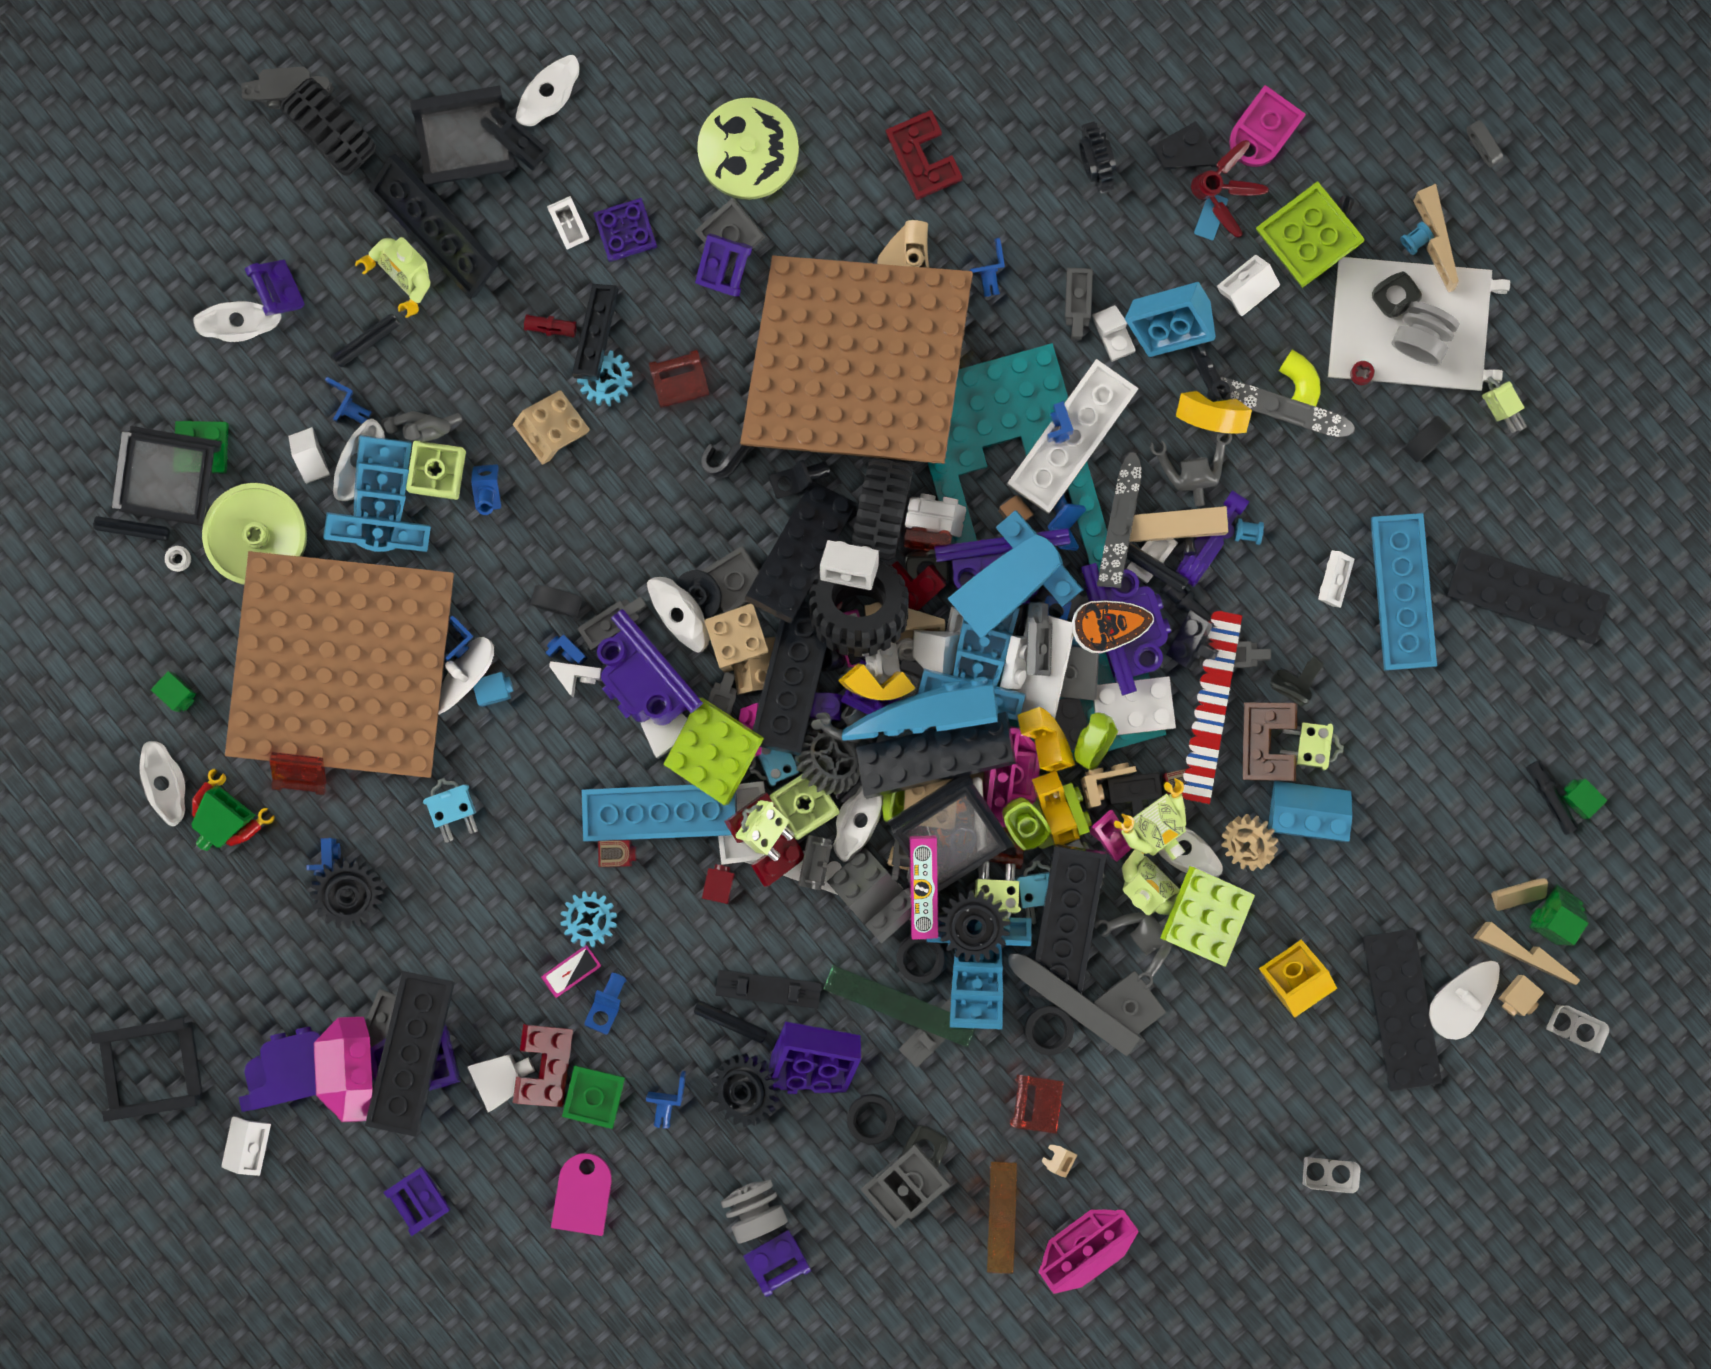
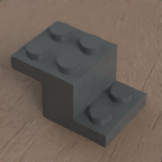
M864 848L837 871L827 883L882 944L911 918V898L895 880H891L892 876Z
M914 1144L903 1155L899 1154L860 1190L896 1229L908 1217L912 1219L947 1189L951 1182L921 1148Z

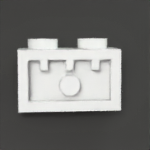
M891 642L889 649L885 651L880 649L877 651V654L869 656V653L862 654L866 659L865 667L880 685L896 671L900 672L896 643Z

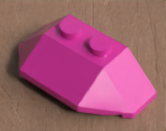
M1010 727L1016 764L984 771L983 798L1002 827H1006L1002 811L1009 802L1022 797L1033 804L1037 797L1032 783V779L1039 777L1040 773L1036 746L1030 737L1021 734L1020 727Z
M338 1017L314 1042L316 1096L341 1122L366 1121L372 1098L370 1036L364 1017Z
M1090 1210L1048 1241L1042 1266L1039 1268V1274L1053 1294L1081 1288L1124 1257L1139 1231L1124 1210Z

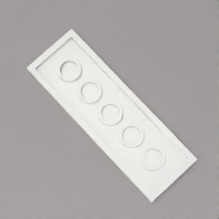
M1096 359L1065 402V407L1074 429L1073 434L1069 435L1070 439L1059 444H1055L1054 441L1048 443L1047 434L1060 430L1059 427L1055 428L1051 422L1007 485L1049 514L1135 395L1138 388Z

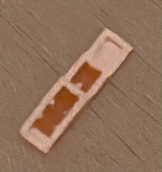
M990 1163L987 1273L1013 1274L1017 1163Z

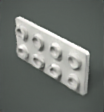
M1048 616L1049 623H1052L1050 676L1027 675L1028 617L1024 636H1011L1000 687L1025 693L1021 713L1041 707L1055 719L1074 636L1072 622Z

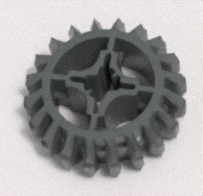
M822 729L810 731L805 736L801 756H795L794 761L799 763L796 770L803 772L801 779L809 781L808 787L815 785L817 792H821L823 789L826 795L832 792L835 795L840 794L842 791L846 792L852 785L854 786L858 782L860 776L858 755L855 749L857 743L834 739ZM814 747H822V750L816 752ZM844 770V775H837L836 772Z

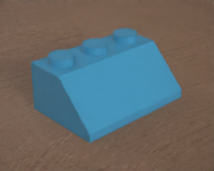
M1199 282L1134 299L1125 317L1127 324L1148 357L1209 342L1216 337L1211 301Z
M1280 781L1273 782L1268 830L1274 829V833L1339 842L1350 841L1352 824L1351 791Z

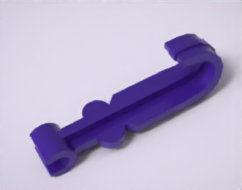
M1233 490L1223 503V505L1227 506L1228 533L1219 536L1197 537L1195 540L1197 554L1185 555L1176 569L1178 573L1189 579L1188 584L1193 587L1201 579L1224 545L1223 538L1228 539L1233 536L1234 527L1231 524L1237 515L1242 514L1249 503L1248 500Z

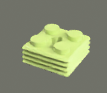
M414 441L406 490L413 494L459 499L466 455L465 449L457 446ZM436 464H439L442 472L434 476L430 470L431 468L434 469Z
M802 775L769 796L776 809L789 820L787 826L794 833V837L797 840L840 813L830 795H826L824 789L821 792H817L815 785L808 787L809 781L801 779ZM804 798L805 801L811 800L808 810L804 808L798 809L801 805V799Z

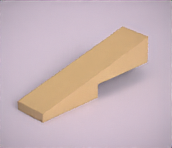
M1434 184L1418 191L1414 203L1424 223L1430 228L1435 237L1430 240L1426 249L1449 293L1455 290L1459 281L1437 186Z
M1227 506L1134 515L1130 542L1226 535L1228 533Z
M1485 922L1474 936V939L1568 984L1577 985L1580 979L1540 947H1532L1528 952L1492 922Z

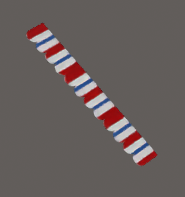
M1216 611L1211 616V622L1217 627H1212L1208 634L1210 640L1213 641L1209 645L1219 650V653L1215 660L1206 659L1203 662V669L1209 674H1204L1200 678V684L1205 689L1198 692L1197 699L1203 705L1197 706L1194 711L1195 717L1200 721H1196L1192 725V732L1196 736L1190 739L1189 747L1194 752L1187 755L1186 762L1191 768L1186 769L1183 774L1184 780L1189 784L1184 785V790L1181 794L1187 800L1210 804L1242 615Z

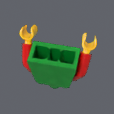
M216 769L209 771L208 783L204 782L192 799V816L194 819L191 825L194 830L201 834L196 841V845L205 851H208L212 845L221 848L226 844L234 846L248 841L261 829L262 824H270L275 818L273 815L269 820H263L262 814L268 810V808H263L258 814V819H253L256 816L254 813L220 787L226 781L224 773L218 780H213L217 773Z

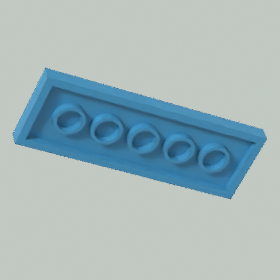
M1419 513L1371 517L1384 671L1436 667L1437 658L1424 515Z
M694 785L582 790L583 841L729 836L732 834L724 821L737 812V794L735 792L729 805H723Z

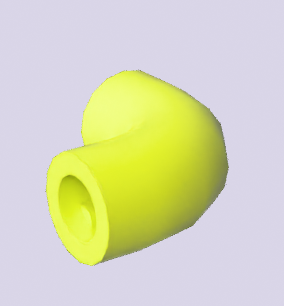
M1292 349L1280 367L1279 372L1288 376L1295 384V392L1291 399L1316 407L1321 395L1320 378L1314 366L1304 356Z

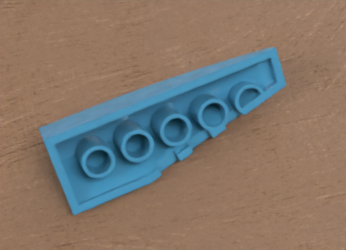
M978 677L972 679L971 683L961 684L960 681L949 682L945 684V687L915 694L891 703L843 729L842 740L874 738L879 735L878 732L894 736L904 732V729H910L914 734L923 733L925 729L936 726L937 731L998 722V706L993 679L987 680L986 677Z

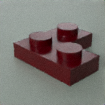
M898 561L891 565L897 570V575L900 574L905 580V586L908 588L909 594L908 608L919 611L949 584L932 564L915 579L908 574Z

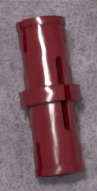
M526 314L524 331L546 333V336L551 337L555 334L575 338L577 322L555 319L554 316L545 318Z

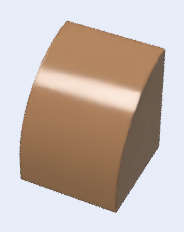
M1019 495L1008 500L998 510L1004 519L1015 510L1020 513L1025 521L1034 516V513Z

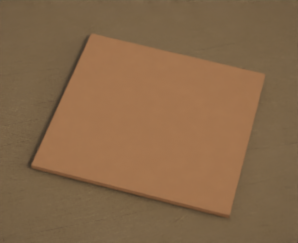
M772 256L740 444L744 446L945 464L973 272Z
M248 551L225 756L431 778L454 573Z

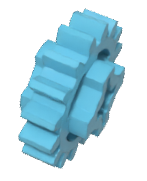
M611 350L608 356L604 355L599 380H591L597 384L596 392L589 386L588 379H577L579 385H584L580 389L581 393H589L587 396L588 401L591 402L596 398L598 406L602 404V401H606L607 405L611 406V400L613 399L618 403L621 402L619 398L621 394L628 396L625 388L632 387V382L627 379L633 377V374L630 371H626L630 365L628 362L622 364V355L614 358V353ZM614 365L621 370L622 377L614 374ZM608 373L610 380L607 379L605 383H602L600 377H604ZM614 387L617 388L614 392L607 394L609 390Z
M583 891L581 899L573 895L575 902L573 904L565 903L569 910L568 912H561V915L566 917V920L560 923L561 926L568 927L564 932L565 936L573 935L571 939L573 944L581 940V947L584 948L586 943L590 942L591 947L595 948V941L599 940L600 943L604 944L605 940L603 937L605 935L613 936L609 929L617 927L616 923L611 922V919L616 918L617 914L614 912L610 913V910L614 907L612 903L604 904L607 899L606 896L597 899V892H593L591 897H588L586 891ZM584 903H595L600 907L592 909L586 907ZM577 909L579 912L578 917L572 924V915ZM586 914H589L590 916L595 915V917L592 919L594 922L592 925H589L588 923H582L585 921L584 916ZM606 915V923L601 931L599 928L600 921ZM583 930L590 931L593 936H582L578 932Z

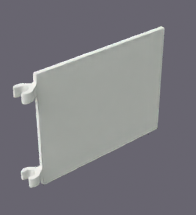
M1343 257L1338 261L1328 377L1351 379L1350 371L1354 364L1359 361H1367L1374 367V377L1371 381L1475 391H1482L1483 382L1489 383L1487 378L1490 376L1500 383L1502 381V370L1484 369L1490 292L1507 294V291L1510 290V280H1492V270L1455 267L1459 282L1455 290L1448 293L1435 265ZM1402 271L1406 272L1422 293V299L1419 302L1440 308L1458 320L1460 325L1457 331L1453 332L1454 337L1452 341H1443L1447 345L1448 350L1440 365H1430L1417 361L1393 347L1391 342L1399 326H1408L1404 322L1403 317L1409 312L1405 311L1400 316L1389 318L1382 313L1372 299V292L1381 281L1393 274ZM1398 285L1391 286L1386 292V297L1391 303L1398 304L1406 298V292ZM1358 367L1359 371L1356 376H1362L1364 379H1367L1368 370H1362L1361 367Z

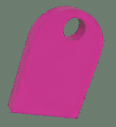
M1264 85L1234 126L1229 139L1230 149L1240 142L1248 140L1254 148L1255 154L1251 157L1243 155L1239 162L1251 167L1266 165L1278 154L1306 114Z
M580 1153L571 1157L563 1165L559 1175L551 1228L603 1236L612 1174L608 1164L600 1156L592 1153ZM584 1159H590L594 1162L595 1169L590 1174L584 1173L580 1168V1164Z

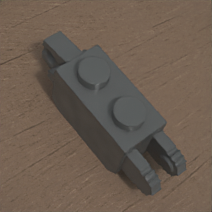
M304 66L263 69L259 74V80L245 82L241 85L244 101L262 102L269 109H280L281 102L305 79H315L330 94L333 93L334 87L328 77L312 76Z

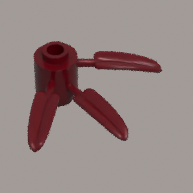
M1248 140L1240 142L1226 153L1217 163L1219 169L1216 172L1206 171L1197 175L1191 182L1193 195L1201 200L1210 198L1215 205L1212 208L1213 213L1220 223L1235 237H1241L1242 231L1225 204L1218 202L1215 195L1219 194L1222 189H1228V193L1231 195L1242 196L1262 195L1269 190L1265 185L1231 180L1228 184H1223L1220 174L1228 173L1249 148L1250 142Z

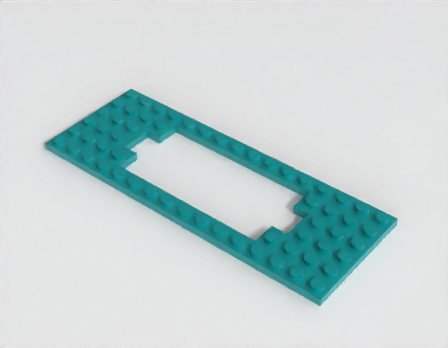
M1053 343L958 370L945 464L927 462L938 501H943V497L958 500L959 505L966 507L962 534L960 537L948 536L950 544L977 541L959 476L987 468L982 449L985 447L1021 438L1025 455L1027 456L1052 422L1050 413L1053 412V404L1062 401L1065 404L1068 395ZM1086 462L1067 490L1071 504L1082 505L1086 508V511L1077 520L1089 565L1096 563L1100 572L1107 529L1088 463ZM1105 652L1099 653L1097 685L1115 683ZM1004 666L999 681L997 683V687H1000ZM1149 673L1133 677L1134 681L1150 679ZM1080 699L1088 725L1091 714L1095 713L1093 700ZM1009 718L1010 727H1020L1018 720ZM1157 730L1116 735L1108 751L1164 736L1166 731ZM1072 750L1073 759L1076 761L1074 756L1075 750Z

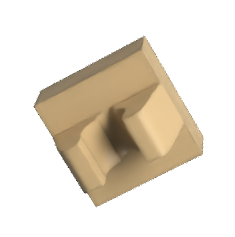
M1050 1145L1049 1149L1054 1151L1055 1154L1052 1160L1043 1157L1042 1162L1048 1170L1066 1178L1077 1154L1061 1146Z

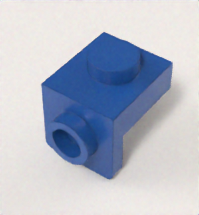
M321 839L322 865H307V871H314V876H316V872L325 874L324 864L330 868L333 867V859H340L341 856L340 844L336 843V839Z

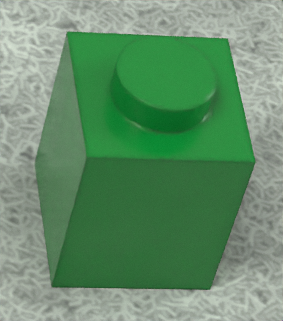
M170 671L151 689L157 697L175 712L187 710L193 704L194 700L192 698L196 695L184 681Z
M1586 778L1579 779L1578 781L1573 779L1564 788L1566 793L1562 796L1563 800L1582 819H1590L1608 801Z

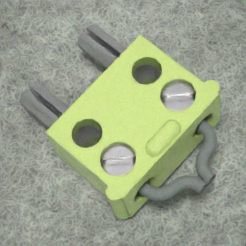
M1492 376L1488 377L1490 391L1483 394L1482 397L1497 421L1504 419L1512 433L1525 429L1527 425L1519 411L1524 409V406L1512 387V383L1509 381L1500 385Z
M1302 723L1301 726H1297V729L1294 730L1283 729V733L1300 735L1298 752L1280 751V754L1296 755V765L1317 767L1325 771L1329 766V762L1335 761L1338 754L1343 753L1344 746L1340 745L1338 736L1333 734L1332 724L1325 726ZM1307 729H1313L1314 735L1309 736ZM1333 737L1335 738V743L1339 750H1336L1333 757L1330 758L1331 742ZM1304 754H1309L1311 761H1305L1303 758Z
M760 800L750 809L745 808L742 812L744 819L741 828L736 834V838L743 840L756 853L768 855L772 860L777 861L780 858V854L773 848V845L781 834L788 840H791L794 837V833L787 827L789 820L773 807V802Z
M986 862L980 865V879L975 880V896H978L981 887L985 886L987 893L984 894V898L993 893L994 898L992 902L995 903L1001 900L1002 905L999 910L1007 909L1008 914L1003 919H1009L1011 913L1016 914L1021 911V908L1018 907L1019 881H1015V864H1006V880H989L990 863ZM1008 887L1013 890L1012 895L1007 893Z

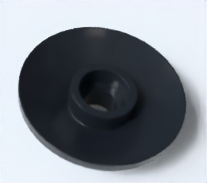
M690 570L683 573L677 579L676 584L687 591L703 612L704 620L712 617L718 611L721 605V590L716 580L710 574L701 570ZM699 589L703 592L704 597L700 596Z

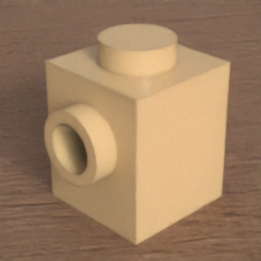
M1518 975L1498 999L1504 1003L1502 1008L1512 1016L1516 1014L1525 1016L1535 1011L1539 1005L1537 1001L1544 992L1526 976Z

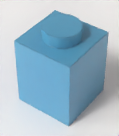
M502 672L482 677L473 687L477 703L481 707L511 699L510 692L514 691L510 677H505V674Z

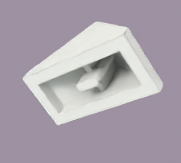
M571 196L547 206L566 249L589 240V236Z
M313 427L288 436L292 457L306 484L330 475Z

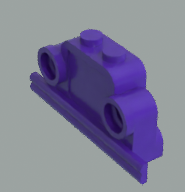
M1068 528L1036 533L1045 537L1054 546L1070 544ZM1004 537L934 547L936 562L951 561L954 585L957 590L991 563L1013 549ZM1038 590L1025 603H1022L1021 605L1030 604V600L1037 595Z
M1093 563L1083 566L1081 569L1086 582L1084 588L1089 602L1116 601L1131 603L1143 607L1153 614L1154 622L1142 636L1119 648L1105 652L1114 682L1118 683L1122 696L1136 692L1137 689L1133 677L1153 672L1160 667L1163 661L1160 647L1167 641L1168 633H1171L1167 618L1162 619L1160 609L1163 608L1160 595L1154 594V591L1149 587H1139L1137 575L1128 569H1124L1121 588L1097 586L1099 577L1097 564Z
M621 609L612 616L611 620L621 631L614 637L604 639L597 648V655L600 661L607 666L601 673V679L606 685L602 690L611 700L616 698L621 703L617 708L626 718L632 716L637 722H645L650 718L657 725H667L685 710L693 713L699 708L703 702L628 614Z
M311 1026L296 1029V1035L286 1037L285 1032L271 1035V1041L264 1043L260 1049L261 1056L253 1058L245 1066V1077L249 1095L239 1097L241 1111L255 1110L316 1095L314 1042L323 1032L318 1030L312 1031Z

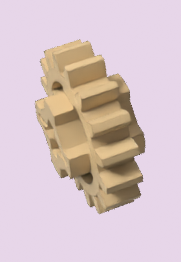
M1246 814L1243 818L1236 817L1225 827L1226 831L1222 834V837L1226 840L1222 843V847L1229 849L1225 855H1232L1234 857L1232 860L1233 864L1239 861L1241 869L1249 865L1250 870L1254 871L1257 867L1263 869L1267 863L1269 864L1275 858L1274 855L1278 848L1274 845L1278 842V838H1272L1271 835L1275 830H1268L1266 828L1268 825L1267 821L1261 824L1259 823V816L1251 820L1249 814Z

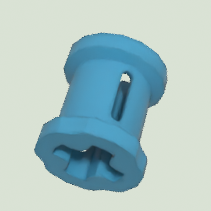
M1420 222L1415 230L1408 235H1403L1400 240L1406 250L1414 255L1418 252L1417 249L1435 237L1430 228L1424 222Z
M1238 518L1234 541L1242 539L1254 541L1257 545H1260L1264 522H1259L1258 524L1243 522L1242 519Z

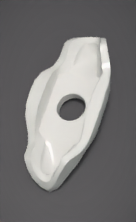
M568 55L555 61L540 71L529 83L517 109V122L524 126H535L542 119L555 114L564 106L579 75V63L574 55ZM549 83L554 87V92L549 97H544L539 92L541 85Z
M247 301L224 302L209 307L197 314L193 319L196 331L204 337L219 338L227 342H239L251 339L275 328L281 319V313L265 316L262 309L264 305ZM234 312L240 313L244 318L243 325L238 327L232 325L230 315Z
M374 419L366 420L352 434L341 453L335 471L333 487L334 497L337 500L349 501L354 499L356 467L351 465L350 459L353 454L358 452L359 436L385 438L381 425Z
M655 577L648 580L647 588L651 600L663 623L684 645L695 652H702L707 647L710 637L704 622L703 612L697 602L687 591L669 578ZM675 607L683 611L684 617L681 622H676L671 617V611Z
M156 741L146 742L143 744L140 758V778L145 795L158 815L168 825L176 826L181 822L185 813V781L182 771L171 758L163 744ZM159 776L167 778L169 782L168 788L163 791L156 789L154 786L155 778Z
M862 786L855 795L842 805L837 816V836L833 847L836 855L843 862H849L861 851L871 838L881 816L883 797L878 796L866 799L863 795ZM859 814H866L868 818L867 824L862 828H858L855 825L856 817Z
M1185 827L1186 832L1176 840L1178 842L1186 840L1191 844V852L1188 855H1180L1172 861L1164 849L1158 852L1167 862L1187 873L1189 866L1215 877H1218L1223 871V866L1211 847L1187 827Z

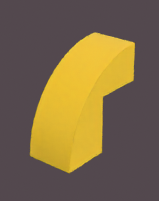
M1198 391L1181 393L1176 417L1191 425L1210 431L1235 434L1246 433L1252 409L1237 399L1212 402Z
M857 664L838 680L852 693L875 700L896 699L915 689L906 675L899 671H896L880 685L864 664Z
M1037 707L1017 715L1021 734L1033 738L1035 741L1040 769L1057 772L1075 765L1068 741L1050 713L1041 707Z
M1053 771L1032 779L1042 814L1050 827V835L1054 844L1063 845L1080 839L1077 824L1067 804L1064 789L1057 772Z

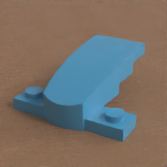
M364 435L359 436L354 488V516L327 512L323 536L325 540L356 543L367 550L375 552L389 551L395 548L427 552L431 526L401 522L406 499L405 490L409 474L408 465L412 446L411 442Z
M1017 510L996 527L1013 549L979 572L948 598L980 638H984L999 623L1008 618L1042 585L1048 589L1062 607L1083 591L1082 587L1062 565L1063 561L1056 547L1045 537L1037 535Z
M1020 607L999 623L984 638H980L963 618L953 675L924 668L918 694L945 687V684L949 682L960 681L961 684L971 683V680L974 678L986 677L987 680L993 679L998 713L1006 712L1010 719L1018 720L1017 715L1021 714L1025 693L997 687V683L1005 664L1010 639L1013 636Z
M1009 917L1011 924L1003 928L1008 929L1010 935L1001 936L1005 939L1006 945L1031 946L1032 918ZM976 919L970 920L967 923V927L971 931H977L982 926L981 922ZM938 920V926L945 924ZM938 931V938L927 939V942L949 943L950 941L941 942V936L946 934V932ZM997 944L998 954L992 950L989 951L990 959H987L984 954H980V960L976 962L975 956L971 955L967 962L965 961V953H961L959 957L954 958L950 1027L1002 1029L1003 965L1000 944Z

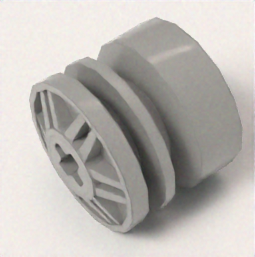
M1411 302L1407 309L1409 313H1406L1403 317L1404 322L1408 326H1399L1391 343L1398 351L1410 358L1425 364L1440 365L1448 350L1447 345L1443 341H1452L1454 337L1453 332L1457 331L1460 324L1456 318L1440 308L1423 302Z
M771 1179L745 1185L733 1191L727 1198L721 1201L723 1208L735 1205L734 1209L726 1213L727 1218L739 1216L741 1219L731 1227L738 1244L764 1235L788 1222L782 1205L772 1207L768 1205V1202L777 1197L776 1192L766 1195L763 1193L773 1187Z

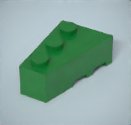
M1556 884L1542 908L1538 907L1533 912L1530 918L1532 923L1529 928L1555 945H1575L1588 925L1587 915L1584 913L1585 908L1582 906L1583 901Z

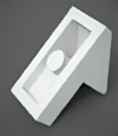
M1115 305L1092 315L1111 362L1136 351L1126 329L1127 322Z
M550 661L549 667L572 697L575 694L577 677L580 678V682L595 684L596 680L602 681L601 673L603 670L601 668Z

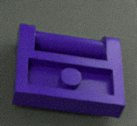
M711 233L708 234L695 283L731 296H740L742 288L739 286L747 257L751 255L753 247ZM733 251L738 253L730 284H727L723 281L730 254Z
M285 259L263 264L254 263L245 268L247 276L251 277L264 305L262 309L265 316L298 310L305 305Z
M423 1166L383 1192L387 1199H391L409 1227L408 1232L411 1236L451 1210ZM403 1188L423 1217L421 1221L418 1222L399 1194V1191Z
M789 1229L743 1255L765 1297L773 1294V1290L802 1273L806 1275L812 1271ZM795 1257L798 1262L797 1265L767 1282L764 1274Z

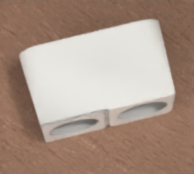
M1556 1005L1546 1028L1566 1039L1570 1037V1041L1590 1050L1592 1049L1596 1053H1600L1609 1033V1027L1606 1023L1570 1006ZM1558 1013H1565L1571 1019V1025L1565 1031H1559L1553 1026ZM1581 1024H1589L1594 1028L1595 1035L1591 1041L1583 1042L1577 1037L1576 1031Z
M1304 1158L1302 1184L1308 1188L1354 1193L1358 1190L1360 1166L1354 1162L1353 1164L1348 1161L1338 1160L1328 1162V1159ZM1313 1162L1320 1163L1324 1168V1176L1318 1181L1310 1180L1306 1175L1307 1166ZM1344 1165L1349 1169L1350 1178L1346 1183L1340 1184L1333 1180L1332 1171L1336 1166Z

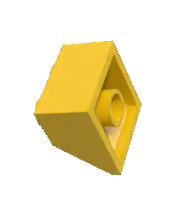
M1302 939L1259 968L1273 991L1294 1018L1337 989L1329 971Z

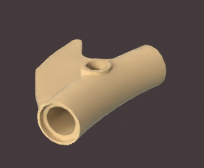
M918 220L906 221L902 229L889 241L881 252L877 264L929 268L928 223ZM915 258L917 262L912 263L909 261V259Z

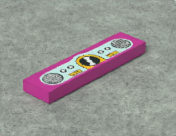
M936 835L910 836L912 939L938 938Z

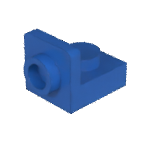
M1064 401L1053 404V412L1050 413L1054 427H1059L1060 430L1047 434L1048 443L1052 441L1055 444L1063 443L1070 439L1069 435L1073 434L1074 429Z
M564 634L561 637L557 635L547 645L549 649L546 651V654L551 658L563 648L564 651L561 654L571 664L576 661L582 665L588 659Z

